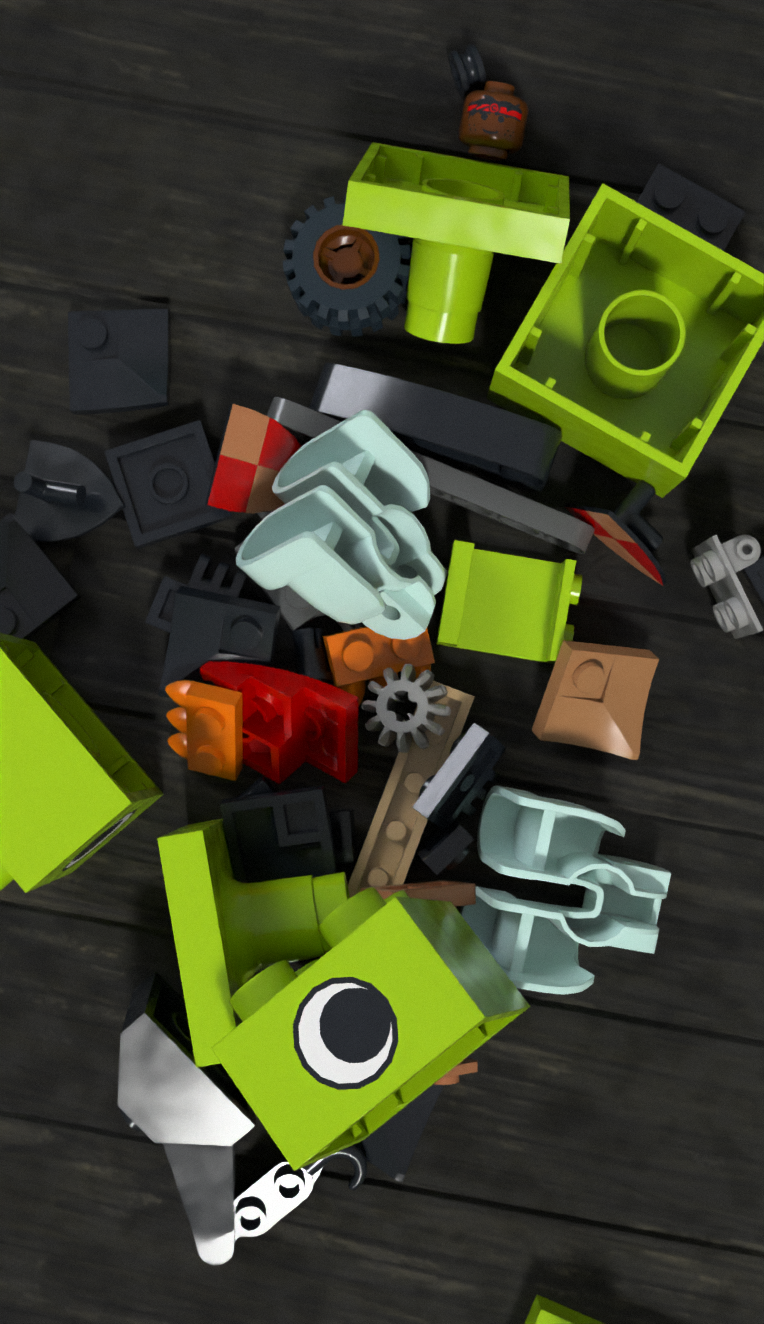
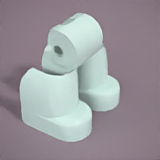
M362 410L308 441L283 465L275 477L272 490L285 504L267 515L250 532L239 548L236 556V565L259 586L265 589L275 590L288 585L310 605L337 622L352 625L362 622L375 633L385 637L402 640L418 637L426 631L436 604L434 595L442 590L448 571L431 552L430 541L424 527L415 515L412 514V512L428 506L430 501L429 477L423 464L372 411Z
M497 785L493 786L488 792L480 814L477 848L481 861L498 873L508 876L568 886L575 884L586 887L582 908L518 899L506 891L475 886L476 904L461 906L460 914L516 988L561 995L578 993L587 989L593 984L595 975L579 966V943L588 947L611 946L654 954L659 928L656 926L662 899H665L667 896L671 872L661 867L632 859L598 854L600 842L606 830L622 837L625 836L626 830L618 821L579 804L540 797L528 791Z

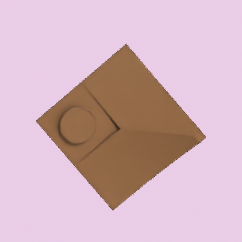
M563 640L532 727L533 733L541 741L572 744L608 752L631 760H638L645 707L659 658L646 649Z

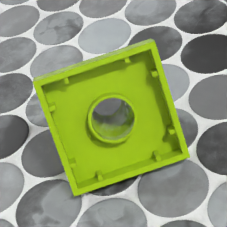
M372 142L348 180L342 225L412 237L413 242L406 294L408 304L404 329L414 336L434 342L450 344L467 343L474 338L478 312L482 309L494 252L561 264L570 222L569 176Z
M223 819L189 824L157 838L196 1068L220 1064L221 1062L211 1047L242 1023V1020L229 1003L234 993L253 978L257 971L266 969L279 961L286 960L288 963L320 957L330 951L331 947L318 931V927L331 912L350 898L345 872L318 877L307 875L254 883L238 882L229 853Z

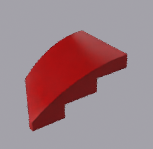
M208 661L200 667V674L204 681H211L217 687L242 692L243 764L278 784H281L305 761L344 783L348 782L358 772L359 697L308 676L262 665Z

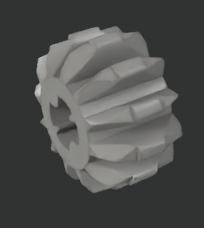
M411 664L404 665L401 680H399L398 675L393 669H384L383 675L388 685L383 687L377 682L371 681L368 688L371 692L379 695L377 701L366 700L362 702L363 710L377 712L376 716L365 723L366 729L373 732L383 728L379 735L378 743L384 747L392 744L397 737L396 745L398 751L402 753L409 752L412 736L419 748H428L430 746L429 739L425 734L427 729L439 736H442L445 732V729L440 724L433 722L435 716L446 717L451 715L450 707L435 704L436 701L444 698L448 693L446 687L438 685L430 688L435 675L429 670L423 671L416 679L415 667ZM405 696H408L409 700L418 706L415 715L407 714L410 718L408 721H405L404 716L396 713L398 702L405 704L403 700Z

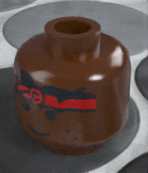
M487 81L485 82L484 90L473 91L466 96L459 129V139L464 145L469 147L468 155L492 161H507L508 154H513L521 149L529 108L524 100L514 96L515 87L513 85Z

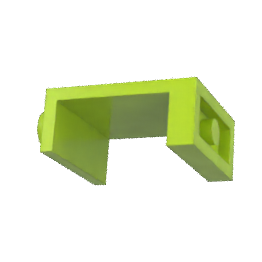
M454 540L436 644L555 664L563 640L573 641L574 625L566 624L569 604H578L582 586V575L574 574L576 560L565 559L562 563L474 549L475 543Z

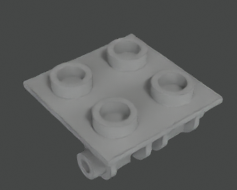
M714 535L692 548L691 551L695 557L690 561L692 570L702 587L709 586L717 604L713 605V612L722 630L726 633L731 631L734 639L763 631L736 575V572L754 564L759 559L761 548L758 541L750 535H740L721 544L717 535Z

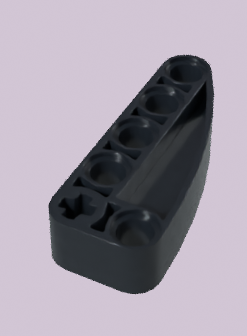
M333 363L324 364L309 409L341 422L359 411H372L409 450L532 493H540L546 485L563 436L562 432L552 426L497 407L402 379Z

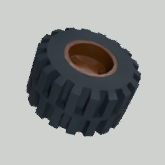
M334 196L323 199L325 208L317 211L314 205L305 210L304 213L307 221L303 224L296 220L290 229L293 239H286L283 251L286 260L283 261V269L290 292L304 317L308 315L312 325L320 330L327 326L332 335L341 337L343 330H351L352 337L363 336V328L371 326L374 333L383 328V319L388 317L392 321L399 314V304H405L407 301L406 294L411 259L410 244H407L406 236L342 225L345 203L335 204Z

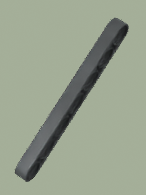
M280 397L273 398L266 415L279 422L295 438L304 442L310 441L341 422ZM410 450L423 464L428 474L430 494L561 548L586 554L595 532V528L591 525Z

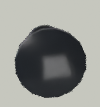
M314 628L293 631L292 639H294L297 673L327 684L334 681L333 674L327 671L323 639L324 629L316 628L315 632Z

